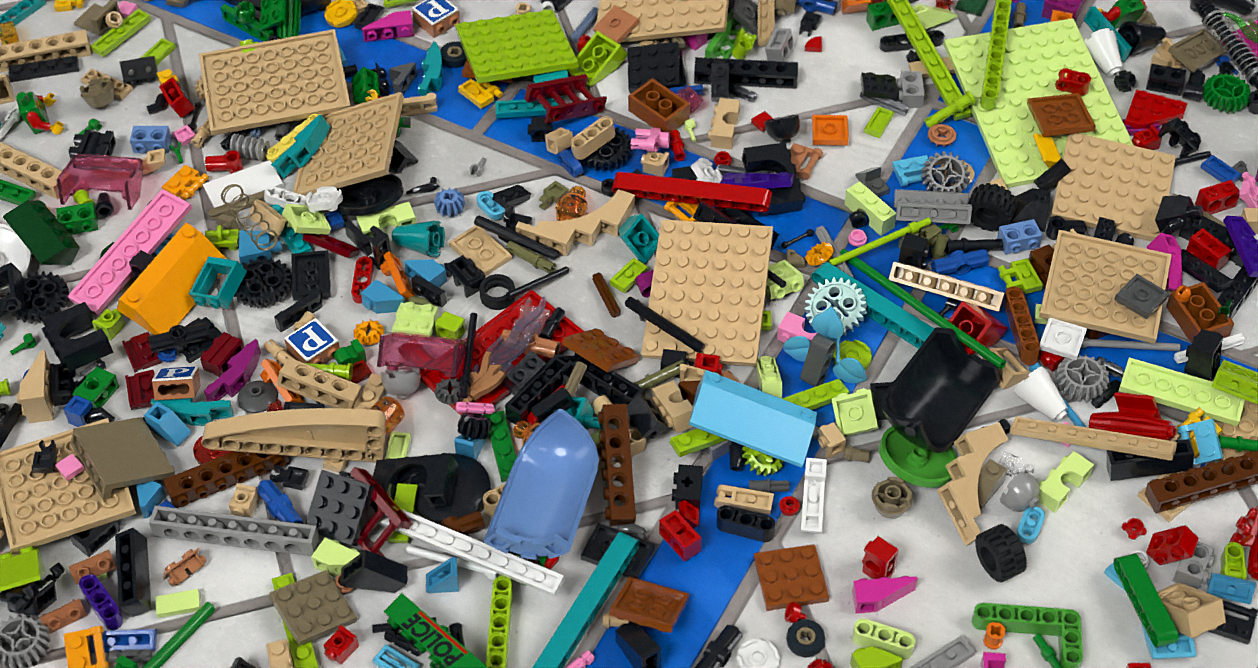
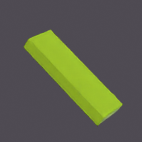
M397 484L394 502L402 510L414 514L418 485ZM394 531L388 538L389 543L409 544L410 540L409 536Z

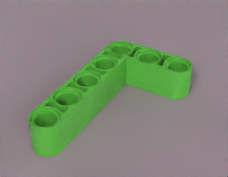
M979 603L975 606L971 620L974 628L986 631L989 623L996 622L1004 626L1005 632L1058 636L1059 663L1063 668H1080L1083 660L1081 617L1077 611L1062 608Z

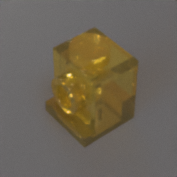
M13 20L0 23V40L2 45L20 42Z

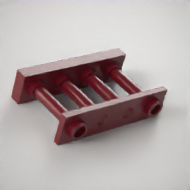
M586 74L529 84L524 97L528 103L538 101L546 109L547 113L544 121L546 124L603 112L607 101L606 96L595 98L586 88L589 77ZM581 92L587 100L581 101L575 93ZM567 95L572 100V103H566L560 96ZM553 98L558 106L552 107L546 99Z
M354 467L350 474L355 480L375 486L369 506L373 501L378 505L377 512L361 530L358 544L364 550L385 557L380 548L396 528L409 529L413 522L367 470ZM387 515L390 519V524L373 543L368 535L382 517Z

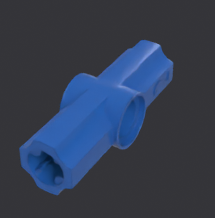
M796 0V5L802 6L805 11L814 12L817 10L834 15L838 2L834 0L831 2L825 0Z
M986 249L968 253L957 250L951 253L949 257L931 260L930 265L932 272L943 275L955 272L957 275H963L969 272L971 268L988 265L989 257Z
M265 479L259 483L257 487L258 495L266 503L267 509L274 519L277 518L282 522L304 524L302 518L293 508L288 496L285 493L282 494L271 480Z

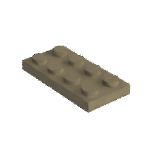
M1206 29L1171 45L1168 49L1173 58L1179 60L1185 65L1186 69L1193 73L1227 54L1223 50L1224 47H1220V43L1216 42V38H1213V35Z

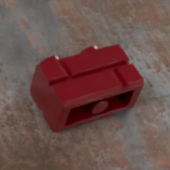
M223 332L220 337H216L208 351L205 350L201 355L200 360L203 369L220 377L222 373L229 369L227 362L231 357L244 348L241 339L235 336L232 337V335Z

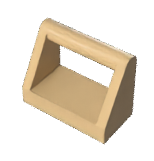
M1007 347L989 349L1001 358L1004 356L1018 371L1015 372L1007 362L1003 369H999L1002 379L998 385L1002 389H1008L1029 378L1030 372Z

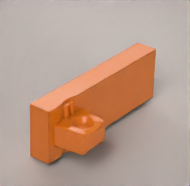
M388 251L383 255L386 261L380 265L381 271L385 276L392 274L400 295L408 300L409 297L415 296L400 259Z
M265 358L261 363L264 370L260 374L265 383L273 382L286 402L305 403L301 395L277 386L279 372L282 367L279 362Z

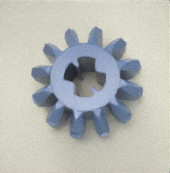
M450 187L448 190L442 189L441 192H437L434 198L436 211L441 213L442 217L448 215L449 218L451 215L457 216L458 213H462L465 207L463 194L458 192L457 188L451 190Z

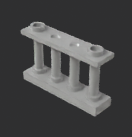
M895 189L894 208H896V220L920 221L929 217L931 222L970 224L972 205L968 204V193Z

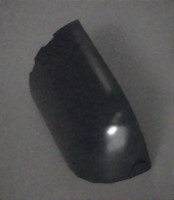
M936 327L886 390L881 400L885 417L902 437L924 450L935 453L945 452L954 444V441L960 437L1002 379L998 367L975 354L973 357L965 351L966 347L958 340L953 329Z

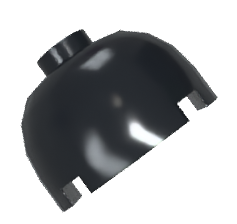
M788 115L782 118L766 120L765 128L767 134L774 140H780L781 143L791 142V138L795 137L800 130L799 115Z

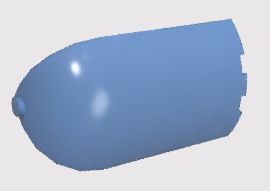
M563 409L556 410L534 430L514 461L483 541L501 552L508 554V551L521 554V558L537 559L538 556H548L550 559L568 553L572 547L597 474L599 457L596 445L589 432Z

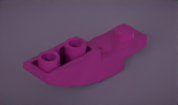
M254 339L239 353L232 356L227 362L229 370L222 373L216 381L207 386L204 390L207 402L219 401L226 394L233 398L248 382L257 367L261 354L257 339Z

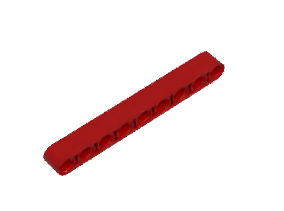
M617 172L612 186L614 194L619 189L634 194L637 198L696 205L704 201L713 207L756 212L769 211L772 192L765 188L627 172Z

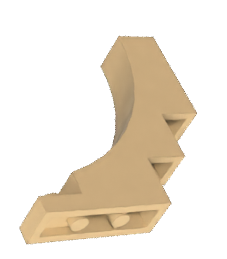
M618 189L605 205L590 214L563 221H539L536 227L518 222L516 232L559 251V254L566 256L575 241L592 246L600 231L618 237L619 228L627 220L634 208L635 195Z
M1000 422L965 433L954 441L961 456L946 465L953 481L948 482L937 490L965 546L973 543L976 540V536L981 533L974 520L981 515L978 502V480L981 467L992 450L1008 441Z

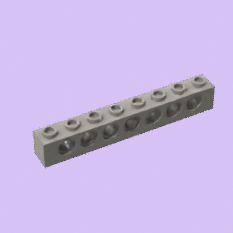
M162 506L154 507L149 521L154 537L312 556L320 540L317 527L314 525Z

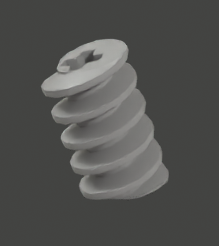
M235 133L232 135L230 151H237L241 158H252L259 161L267 159L266 153L270 148L269 141H266L264 144V140L261 138L257 140L254 137L251 140L250 136L244 138L243 135L239 137Z

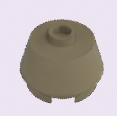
M97 78L89 81V85L85 88L84 86L80 87L81 97L91 108H103L114 101V84L111 83L110 78H107L105 81L102 78Z
M887 477V480L878 482L873 488L872 501L879 514L886 518H897L909 509L913 502V495L911 489L904 484V480L897 477Z

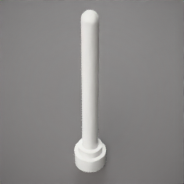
M408 545L405 549L409 554L442 563L453 557ZM457 558L458 567L484 573L490 580H495L500 576V574Z

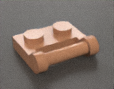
M793 143L790 151L791 161L796 167V177L807 180L810 178L811 171L817 160L821 159L823 152L819 148L811 149ZM810 157V160L806 167L801 169L806 158Z

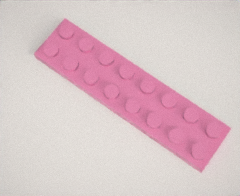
M162 189L70 292L68 299L77 305L85 302L91 313L98 316L132 278L133 274L129 265L131 258L140 250L152 255L192 209L191 204Z

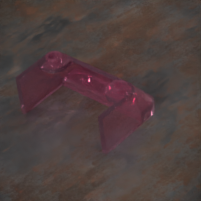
M92 154L73 156L57 178L60 204L64 205L70 196H73L76 191L81 189L86 191L122 192V198L127 200L128 210H132L141 194L143 160L133 157Z
M388 332L380 335L377 367L387 366L386 369L398 370V367L407 366L439 370L446 377H456L461 372L467 341L404 332Z

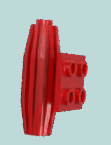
M1115 392L1114 397L1119 412L1092 413L1089 420V428L1168 441H1171L1176 436V426H1173L1171 421L1161 419L1155 398L1149 395Z
M1256 506L1255 508H1250L1246 516H1241L1235 525L1237 530L1232 535L1230 542L1250 547L1247 571L1253 579L1258 580V506Z

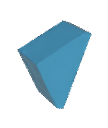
M462 435L455 437L456 454L465 455L477 460L486 439H473Z
M154 481L136 484L140 509L144 519L149 518L151 515L150 511L155 506H158L166 497L162 485Z
M453 556L426 574L427 593L459 592V572L456 557Z

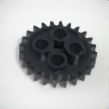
M619 127L615 128V136L588 157L581 159L582 165L587 164L588 168L594 166V170H597L599 167L601 171H604V168L611 171L612 166L617 169L618 164L623 166L624 161L628 162V157H631L632 152L629 134L625 135V130L619 132Z
M264 256L263 260L257 257L255 262L249 259V264L243 262V267L247 272L234 297H237L238 302L242 301L243 305L249 302L250 308L254 304L257 305V308H260L261 304H264V307L267 308L268 303L274 306L275 300L281 302V296L287 297L286 292H291L292 274L290 273V268L286 267V263L281 264L280 259L275 262L274 257L270 260H267L266 256ZM256 272L259 273V275H260V277H261V280L258 279V276H257V273H256ZM263 285L266 286V290L268 293L265 292Z
M37 271L34 276L27 274L28 278L22 277L25 307L11 314L13 317L16 316L17 320L22 319L23 323L29 319L30 323L33 324L35 320L41 323L43 318L55 315V312H62L60 307L66 308L65 302H69L67 284L63 278L60 279L58 274L54 276L52 272L46 275L45 271L41 275H38Z

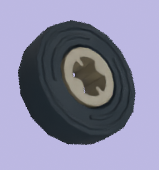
M452 41L446 43L440 49L444 65L451 68L465 65L467 57L461 42Z
M798 620L788 629L786 635L787 646L797 656L804 658L813 657L819 654L824 647V630L812 620ZM802 636L805 638L809 636V641L807 639L802 640Z

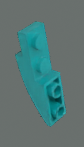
M434 41L431 47L427 49L426 59L422 61L424 75L422 84L420 83L418 86V94L420 96H426L428 93H432V91H440L442 85L443 67L441 52L437 42Z
M319 114L294 137L296 142L271 164L282 178H285L296 167L301 169L321 146L330 129L329 124L322 115Z
M192 398L151 399L152 406L156 402L161 403L171 409L186 425L205 426L207 423L213 422V419L233 417V408L230 400L193 402Z

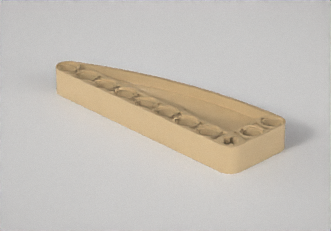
M348 408L293 409L248 414L207 423L204 427L201 444L203 447L212 450L376 462L383 459L386 416L379 410Z

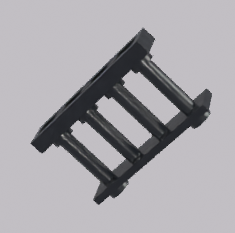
M704 201L699 203L693 216L699 222L766 226L742 210L722 207L714 208ZM774 230L771 250L773 249L775 242L779 236V234Z

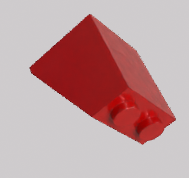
M965 301L960 303L949 319V322L986 348L997 344L1008 329V327L980 306ZM962 343L966 347L965 351L969 355L976 353L971 348Z

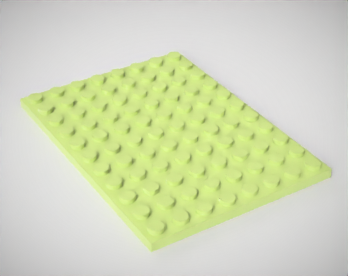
M1073 18L1008 29L999 95L996 106L992 110H985L980 105L990 32L944 40L943 45L964 94L969 90L976 101L975 105H970V109L998 175L1002 177L1007 188L1032 184L1035 179L1049 169L1044 163L1033 137V134H1041L1027 105L1028 98L1073 94L1059 91L1055 87V82L1059 79L1058 73L1063 68L1085 72L1091 76L1089 91L1086 95L1081 96L1096 126L1095 131L1081 132L1080 134L1134 146ZM1068 134L1050 136L1053 138L1060 158L1063 159Z

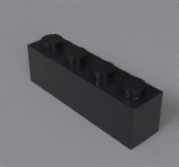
M1189 439L1174 441L1177 442V448L1173 460L1107 450L1106 467L1110 480L1115 481L1188 471L1193 468L1194 453Z
M130 528L115 534L119 608L135 617L152 609L147 538L136 529Z

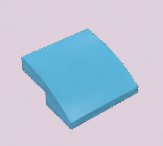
M1142 625L1145 641L1152 659L1196 657L1193 638L1178 632L1179 640L1177 643L1155 648Z

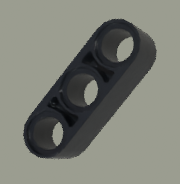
M729 505L721 506L717 510L716 526L720 531L761 542L773 540L775 520L772 517Z

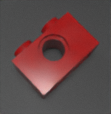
M879 536L873 542L869 541L864 548L865 556L862 560V572L872 579L890 578L895 572L899 549Z

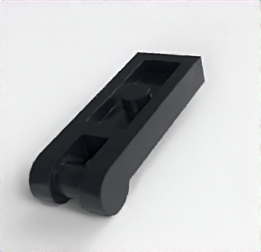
M317 289L311 290L307 297L275 315L276 328L283 332L293 326L295 322H299L305 312L308 311L313 314L321 309L323 304L320 299V291Z

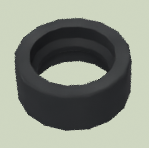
M494 274L484 278L480 283L479 293L481 302L485 307L491 310H501L509 307L514 302L515 297L508 299L506 294L501 297L487 295V291L494 287H503L508 292L515 289L514 282L510 277Z

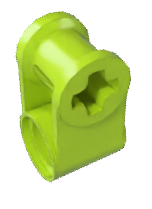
M741 27L735 37L732 49L733 57L745 59L752 49L757 35H752Z
M1230 542L1225 546L1220 557V574L1246 580L1247 570L1244 548L1239 543Z

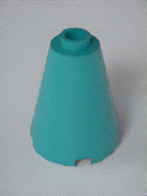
M434 220L397 226L392 231L391 237L394 243L429 257H438L441 252H438L440 247H444L445 230L444 227H440V221Z

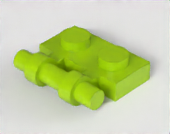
M1028 258L1011 262L1009 269H1006L1004 265L998 267L999 276L1005 282L1006 289L1015 286L1022 289L1024 294L1040 291L1043 288V284ZM1015 276L1017 281H1013L1011 277Z

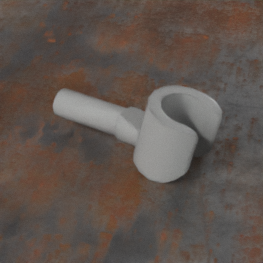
M484 157L478 164L470 166L471 175L476 171V175L478 177L481 176L480 169L486 161Z

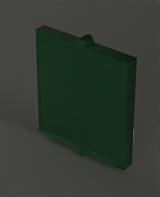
M959 0L955 10L981 17L989 0Z

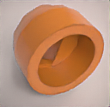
M1185 285L1179 286L1174 294L1175 299L1180 302H1187L1191 296V289Z

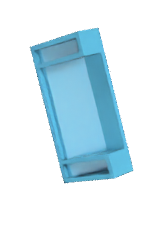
M705 370L697 387L689 425L802 468L815 427L817 412Z

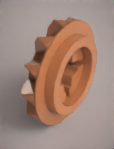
M937 124L929 129L928 138L931 143H936V146L942 145L945 147L946 144L951 146L952 142H955L956 132L948 125Z

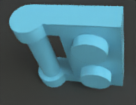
M927 155L893 161L892 168L901 187L908 186L910 183L924 181L921 179L923 174L921 169L925 167V161H929Z
M1214 419L1177 427L1181 439H1189L1190 444L1189 432L1194 431L1200 457H1194L1193 466L1224 459Z

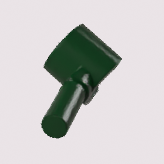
M1228 300L1225 306L1219 308L1217 317H1219V314H1225V320L1229 318L1231 300Z

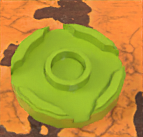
M845 340L839 343L840 360L854 358L863 365L865 370L868 369L871 365L872 355L870 348L865 343L859 340H854V342ZM836 347L833 355L835 365L838 364L836 362Z

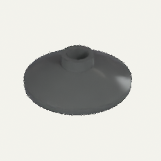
M260 380L244 385L238 393L240 407L250 413H261L270 409L277 399L275 387L271 383H265Z

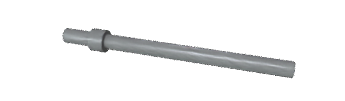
M1084 337L1081 348L1106 347L1180 351V344L1155 342L1153 344L1138 341L1088 339L1087 337Z

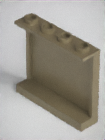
M142 417L73 429L70 444L102 500L110 498L112 489L166 479L175 475L174 467L170 465L165 452L161 450L157 439L154 438L150 431L149 425L145 423Z

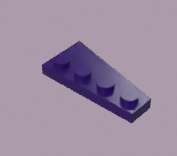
M787 172L778 174L725 173L720 183L757 188L792 187L794 175Z
M1227 215L1223 220L1246 271L1249 277H1258V240L1254 238L1256 234L1243 217Z

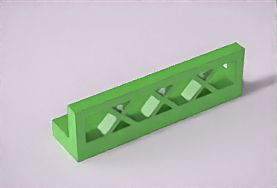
M733 8L727 16L726 31L716 32L705 49V58L722 56L724 59H730L735 39L730 40L729 36L737 35L740 29H736L735 26L737 24L741 25L731 16ZM728 45L730 46V49H727V50H723V49H722V47H724V46H728Z

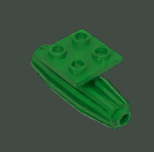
M261 0L260 30L264 31L276 26L279 38L299 36L301 22L300 0Z

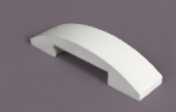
M806 458L801 532L822 534L826 459Z

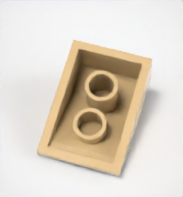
M45 350L40 351L20 383V392L17 393V402L22 405L23 416L27 417L29 423L51 421L54 416V403L50 396V362Z
M1180 582L1157 591L1179 633L1195 638L1203 632L1214 630L1217 626L1226 623L1223 602L1219 597Z

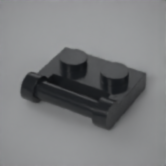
M1222 600L1224 610L1246 616L1248 620L1225 614L1226 623L1207 632L1249 645L1258 609L1252 607L1248 609Z

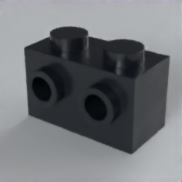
M155 56L119 62L123 82H128L129 85L139 84L138 80L143 79L146 82L156 81L155 77H158ZM148 66L151 67L150 72H146ZM131 69L134 71L133 75H129Z

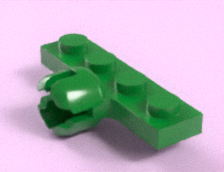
M241 1L239 7L235 6V8L227 4L220 7L223 20L258 40L266 42L271 35H275L271 28L264 31L260 30V22L255 19V7L249 1Z

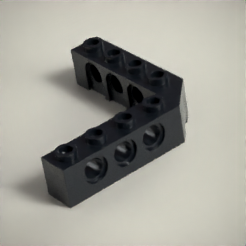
M1204 216L1194 217L1191 227L1180 230L1179 236L1189 241L1191 236L1203 228L1232 250L1228 260L1241 267L1232 279L1233 287L1224 290L1217 299L1221 306H1225L1228 300L1232 301L1229 308V317L1232 319L1258 285V277H1249L1226 227Z
M574 353L573 356L555 355L505 404L506 419L522 429L528 423L527 418L531 412L530 409L551 395L561 385L566 384L578 361L587 365V369L579 384L598 396L606 395L613 404L628 405L639 394L645 396V390L615 371H604L577 353Z

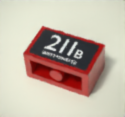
M171 77L159 86L167 102L180 118L195 109L185 90L174 77Z

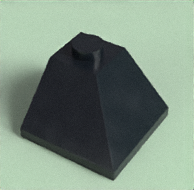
M1032 188L1015 196L1017 204L1010 224L1034 219L1040 231L1045 232L1051 191Z

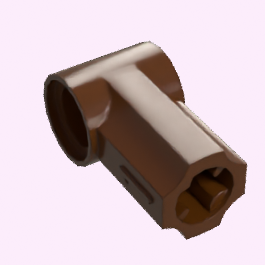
M476 511L459 518L456 516L447 517L441 522V526L467 535L485 528V523L481 513Z

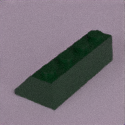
M40 200L25 201L3 216L41 265H71L80 250L75 239L70 236L65 227L50 212L46 204Z

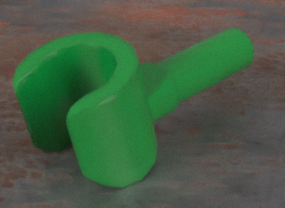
M90 119L88 126L78 134H84L85 130L94 129L99 131L102 125L99 124L100 121Z
M177 141L178 148H174L172 143H170V150L176 154L179 164H182L183 159L180 154L181 143Z
M946 223L938 226L941 230L949 229L952 233L959 230V224Z
M31 333L25 334L23 336L24 342L10 351L12 355L24 348L31 349L35 347L36 341Z

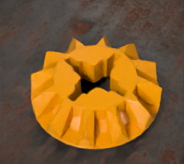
M817 243L815 247H811V250L806 252L805 259L807 263L811 266H816L826 262L833 254V247L830 243Z
M371 318L366 322L362 320V323L356 324V328L353 330L354 338L358 339L363 345L376 344L384 336L383 325L378 320L372 321ZM369 328H371V331H370V333H368V336H367L366 331H367Z

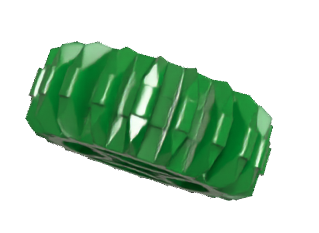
M1219 73L1218 75H1212L1211 78L1206 80L1203 86L1202 97L1204 102H1207V106H1212L1213 110L1218 109L1219 113L1225 111L1226 114L1230 111L1234 114L1235 111L1240 112L1241 109H1245L1251 89H1249V84H1246L1245 80H1240V76L1235 77L1233 74L1228 75L1225 73L1222 75Z

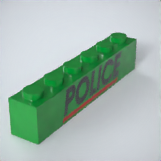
M403 593L384 610L388 617L386 621L395 630L399 627L402 630L400 634L407 641L413 640L416 642L414 646L422 654L427 652L430 655L428 657L429 660L437 667L442 665L444 668H488Z

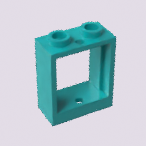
M209 256L189 295L199 306L207 305L215 309H228L247 271L238 261ZM218 273L227 274L228 276L218 295H207Z

